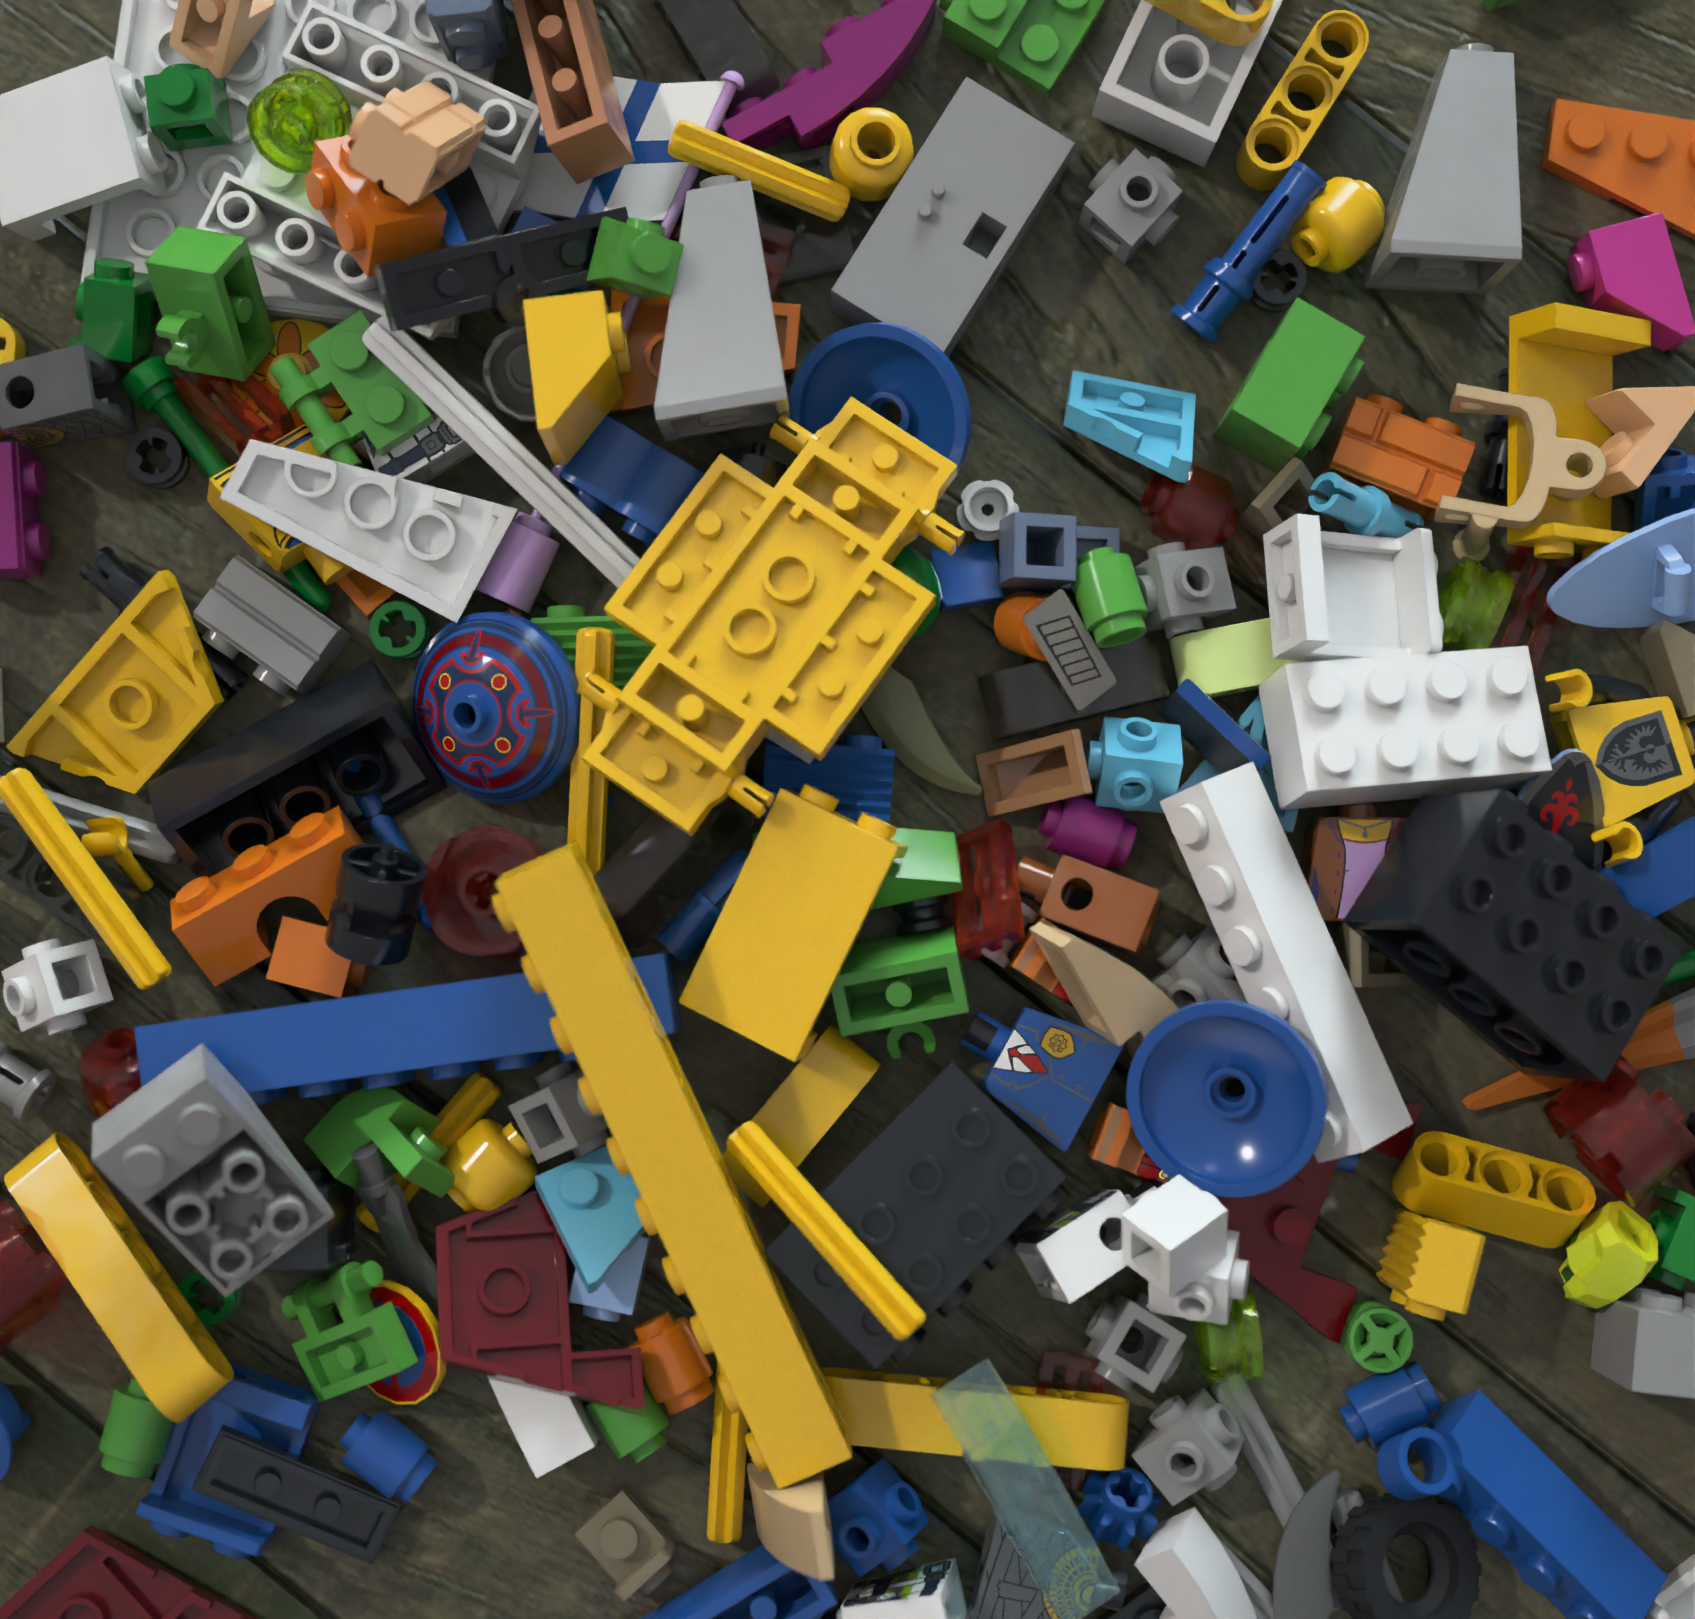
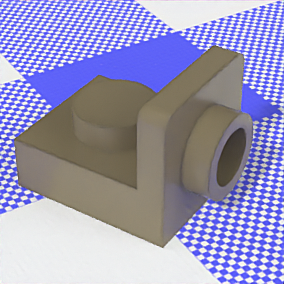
M625 1485L584 1521L574 1533L576 1538L617 1583L614 1593L622 1602L626 1601L637 1590L643 1597L647 1596L672 1571V1567L667 1562L672 1557L676 1542Z

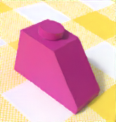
M1662 212L1588 231L1570 248L1571 255L1568 259L1569 278L1573 288L1577 292H1582L1586 308L1651 321V345L1662 352L1678 348L1695 335L1694 320Z

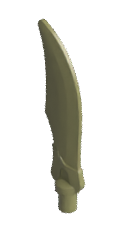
M891 665L861 706L878 737L883 738L882 742L889 750H895L894 756L924 780L943 789L971 795L982 793V786L961 767L939 736L922 703L913 680L904 676Z

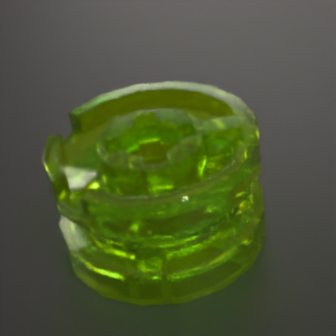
M294 68L282 73L274 79L271 85L260 90L250 102L246 118L250 138L258 152L274 167L293 174H306L311 170L315 141L346 136L349 134V129L353 122L350 105L341 89L327 76L306 68Z
M1463 556L1450 573L1438 598L1439 611L1444 622L1443 645L1451 640L1460 644L1461 651L1487 649L1500 626L1510 602L1514 587V576L1499 569L1489 573L1482 570L1479 561Z
M1247 1287L1245 1300L1233 1299L1227 1325L1195 1321L1203 1371L1213 1370L1214 1373L1206 1375L1208 1384L1225 1383L1228 1375L1240 1374L1244 1381L1261 1379L1263 1375V1346L1258 1311L1253 1293Z

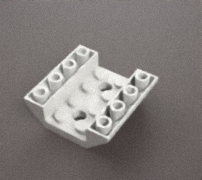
M308 0L281 57L289 70L294 68L312 69L327 76L341 89L350 105L352 121L367 102L379 106L392 89L397 88L405 92L426 80L451 95L452 104L456 105L462 102L486 118L487 128L468 166L473 171L497 227L498 234L459 245L502 236L525 188L541 124L538 105L317 2ZM301 74L292 76L284 91L290 97L300 93ZM304 74L303 92L311 93L313 76ZM316 77L314 96L319 98L322 103L340 99L330 85ZM283 94L280 101L288 107L290 99ZM301 95L295 98L292 102L291 111L296 123L308 132L322 130L326 123V114L322 105L310 96ZM342 102L326 106L329 115L345 111ZM278 104L279 116L287 130H289L293 123L289 111ZM273 114L242 179L224 171L196 229L246 237L252 258L379 317L386 315L376 276H366L351 253L345 252L342 249L336 232L321 211L315 210L309 202L305 189V176L309 171V161L313 153L294 144L282 132ZM346 114L329 119L327 130L336 138L342 137L346 130ZM294 126L291 132L297 139H299L302 133L296 126ZM326 131L319 134L324 140L332 138ZM305 133L301 142L314 147V142L320 139L316 135ZM444 235L442 236L440 250L455 247L448 246ZM454 317L407 328V330L433 341Z

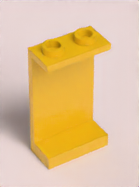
M1557 302L1509 316L1508 393L1541 397L1549 401L1556 418V437L1584 440L1600 448L1612 436V431L1585 403L1587 400L1613 391V356L1651 346V321ZM1509 415L1507 506L1515 504L1524 490L1530 457L1529 437L1525 424L1517 416ZM1568 471L1574 477H1581L1575 471ZM1592 492L1576 502H1564L1557 499L1554 495H1548L1538 518L1530 527L1524 529L1507 527V544L1533 547L1534 557L1561 559L1573 557L1574 553L1582 554L1583 560L1598 549L1630 533L1611 530L1612 497L1600 500Z
M806 783L803 784L800 793L780 788L678 1001L684 1006L793 1062L808 1056L818 1035L812 1029L894 859H903L908 849V846L893 840L898 830L896 827L865 812H862L858 821H855L835 811L839 799Z

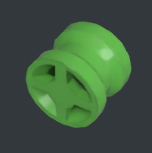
M1361 1301L1351 1307L1340 1343L1344 1351L1364 1369L1375 1373H1390L1400 1368L1410 1357L1413 1348V1332L1408 1322L1389 1306L1377 1301ZM1367 1330L1368 1333L1366 1336V1343H1363L1361 1345V1343L1364 1341V1335Z

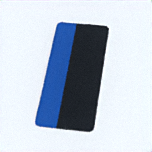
M468 166L464 172L433 191V194L447 211L443 235L448 246H455L498 234L497 227L471 167Z
M1185 679L1158 709V714L1168 724L1180 725L1181 736L1221 774L1252 761L1257 771H1259L1270 759L1269 753L1190 679Z

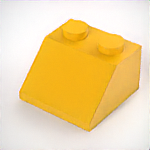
M603 290L523 300L537 429L554 466L568 464L623 396L621 373L632 372L629 340L627 333H624L621 311L609 312Z

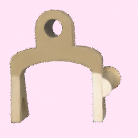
M1460 383L1456 384L1449 412L1517 416L1525 424L1530 445L1529 469L1525 487L1515 504L1504 507L1441 495L1435 511L1434 522L1467 524L1465 529L1460 530L1455 535L1452 542L1453 551L1461 561L1477 563L1482 561L1489 553V537L1495 526L1516 529L1528 528L1538 518L1548 495H1554L1557 499L1564 502H1576L1592 493L1603 479L1606 471V459L1602 451L1593 443L1584 440L1556 437V418L1549 401L1541 397L1518 395ZM1568 471H1575L1581 477H1574Z

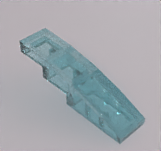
M989 1358L980 1361L931 1393L929 1396L964 1451L961 1453L995 1508L993 1510L995 1516L1058 1619H1081L1120 1593V1588L1067 1490Z

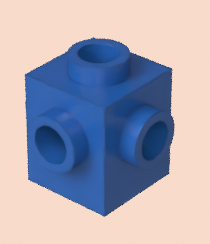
M885 1456L840 1487L827 1499L833 1531V1546L837 1553L848 1561L859 1578L880 1563H882L887 1572L902 1564L919 1549L913 1538L931 1521L923 1510L915 1490L903 1482Z

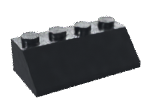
M373 659L147 782L157 829L198 878L203 876L210 878L230 867L241 853L253 846L260 844L267 846L290 833L292 827L299 820L310 814H324L339 805L360 836L371 830L370 823L375 816L387 815L393 818L447 788L443 777L439 774L417 735L415 726L402 702ZM359 760L362 762V767L357 772L346 769L353 762ZM377 791L383 801L382 809L376 815L366 817L361 813L353 797H364Z

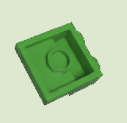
M941 0L939 8L946 12L943 19L942 35L1048 98L1108 0Z

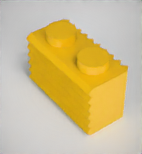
M1398 1207L1391 1211L1396 1219L1389 1223L1393 1232L1385 1236L1389 1245L1382 1248L1386 1257L1379 1260V1263L1383 1269L1375 1273L1380 1282L1392 1288L1390 1300L1405 1305L1404 1309L1409 1312L1444 1321L1446 1310L1466 1315L1486 1236L1462 1225L1422 1215L1405 1208Z

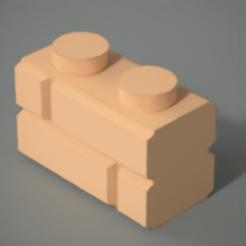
M428 80L405 92L394 88L387 94L381 105L375 106L371 102H367L354 118L348 134L355 141L347 157L349 159V167L374 183L383 180L385 190L411 205L467 169L487 128L486 118L462 102L456 105L452 104V96Z

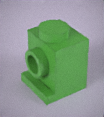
M602 217L586 281L645 300L672 296L684 244L666 239L664 236L665 228L650 221L627 218L626 223L608 217Z

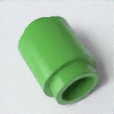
M1101 547L1081 555L1077 559L1076 581L1071 582V586L1086 631L1089 632L1090 636H1094L1097 646L1099 648H1112L1130 643L1142 637L1147 632L1144 619L1148 616V610L1130 555L1115 553L1113 547Z
M134 1376L131 1377L130 1383L115 1386L99 1444V1450L104 1453L101 1467L121 1476L148 1478L153 1475L155 1465L164 1460L174 1422L165 1417L154 1406Z
M644 1378L645 1408L643 1412L633 1413L588 1401L590 1404L584 1407L617 1460L630 1454L634 1462L638 1463L668 1442L662 1430L668 1427L672 1421L661 1404L655 1402Z

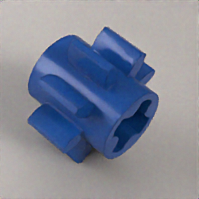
M1125 1467L1121 1470L1108 1471L1106 1478L1095 1471L1090 1473L1082 1488L1087 1496L1083 1499L1077 1514L1078 1516L1088 1518L1089 1526L1093 1531L1092 1539L1095 1541L1101 1539L1108 1543H1117L1121 1550L1127 1549L1135 1534L1142 1539H1149L1158 1524L1153 1515L1161 1504L1163 1497L1160 1494L1153 1493L1152 1486L1146 1478L1147 1474L1144 1471L1139 1472L1133 1468Z

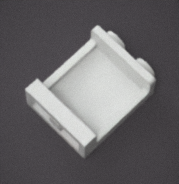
M105 56L0 95V220L2 227L30 240L37 241L57 234L53 219L138 189L144 190L153 196L167 193V186L163 171L167 169V158L160 141L152 134L146 112L148 110L145 85L137 73L129 71L113 59Z
M1295 514L1263 535L1273 659L1312 662L1440 653L1442 651L1444 622L1439 611L1436 580L1438 560L1433 549L1431 529L1416 528L1399 538L1320 531L1319 516Z

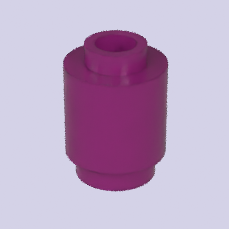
M1081 795L1047 803L1041 815L1037 832L1046 836L1044 844L1046 850L1059 855L1070 856L1102 869L1109 866L1120 870L1132 848L1137 832V822L1126 819L1125 811L1095 806L1094 799Z

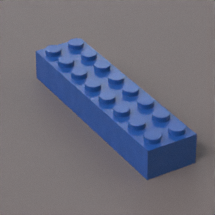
M664 953L631 958L669 1039V1034L683 1029L673 954ZM525 973L134 1027L141 1088L203 1043L247 1091L255 1104L288 1098L287 1087L297 1086L299 1098L338 1093L341 1090L352 1089L351 1078L363 1077L364 1089L403 1084L405 1081L416 1080L414 1069L427 1067L430 1080L468 1075L470 1072L479 1071L478 1060L494 1058L495 1071L527 1067L543 1062L542 1051L559 1049L560 1061L578 1060L574 1052L565 1055L561 1051L552 1032L549 1020L551 1017L556 1016V1012L546 991L536 994Z

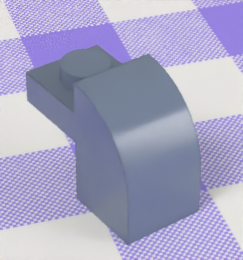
M1014 512L999 521V587L1013 592L1026 590L1040 594L1058 591L1059 589L1064 590V592H1073L1071 582L1076 581L1077 559L1084 553L1101 547H1113L1115 553H1119L1120 528L1076 525L1077 516Z

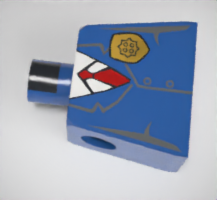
M1024 1006L1020 1008L1010 1028L977 1011L959 1043L991 1061L979 1084L1057 1148L1065 1152L1069 1148L1125 1045L1124 1043L1119 1047L1090 1029Z

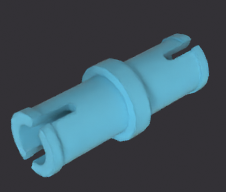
M1333 472L1321 474L1311 485L1310 490L1326 496L1328 502L1317 496H1308L1310 507L1318 513L1326 514L1344 522L1345 528L1352 534L1399 538L1413 530L1405 526V522L1416 527H1424L1423 518L1418 512L1391 502L1389 496L1375 486L1359 487Z

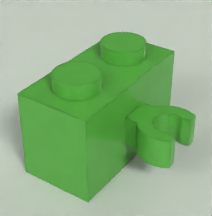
M178 226L145 261L148 278L153 286L162 314V319L156 327V333L158 337L169 338L172 350L165 356L166 364L178 366L182 370L246 381L276 345L246 237Z
M954 925L853 945L831 989L841 1037L887 1028V1049L890 1056L895 1060L901 1058V1044L899 1040L901 1036L908 1032H914L923 1038L926 1053L934 1052L936 1044L935 1030L931 1020L969 1013L966 980Z

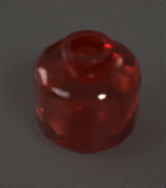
M1194 463L1191 464L1186 483L1177 482L1156 471L1147 484L1140 504L1141 513L1146 515L1145 522L1148 532L1167 543L1184 542L1186 551L1211 548L1216 542L1220 544L1225 543L1233 534L1240 515L1239 510L1234 508L1235 492L1232 483Z
M117 1028L107 1031L89 1043L80 1055L78 1071L84 1100L92 1115L99 1119L141 1089L135 1031L132 1029Z

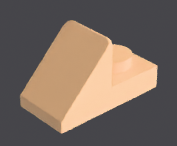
M179 0L168 46L201 68H208L216 78H224L232 70L272 12L274 2L273 0Z
M1695 386L1621 388L1587 400L1586 406L1614 433L1599 448L1606 459V471L1593 493L1600 500L1638 489L1695 412Z

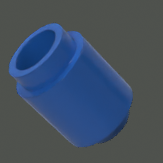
M1412 1361L1390 1373H1375L1342 1390L1347 1404L1337 1409L1356 1444L1367 1439L1372 1448L1376 1450L1389 1437L1420 1427L1429 1422L1428 1414L1441 1408V1405L1427 1376L1418 1363Z
M382 1408L374 1418L363 1411L339 1442L341 1446L348 1450L341 1460L342 1464L388 1499L394 1494L406 1504L439 1461L427 1451L430 1444Z

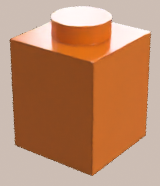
M282 916L266 979L338 998L354 997L357 987L364 988L366 986L373 965L357 963L333 952L325 942L327 924L301 917Z

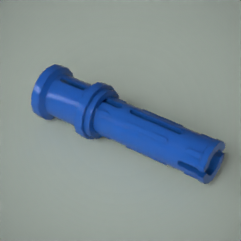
M1298 160L1292 163L1290 170L1261 208L1254 214L1251 221L1222 259L1215 256L1212 261L1208 260L1203 267L1206 275L1183 305L1175 304L1170 310V313L1178 321L1213 346L1220 338L1217 333L1218 329L1240 301L1248 302L1252 297V290L1255 286L1251 281L1281 242L1288 236L1290 230L1309 207V203L1327 186L1326 181Z

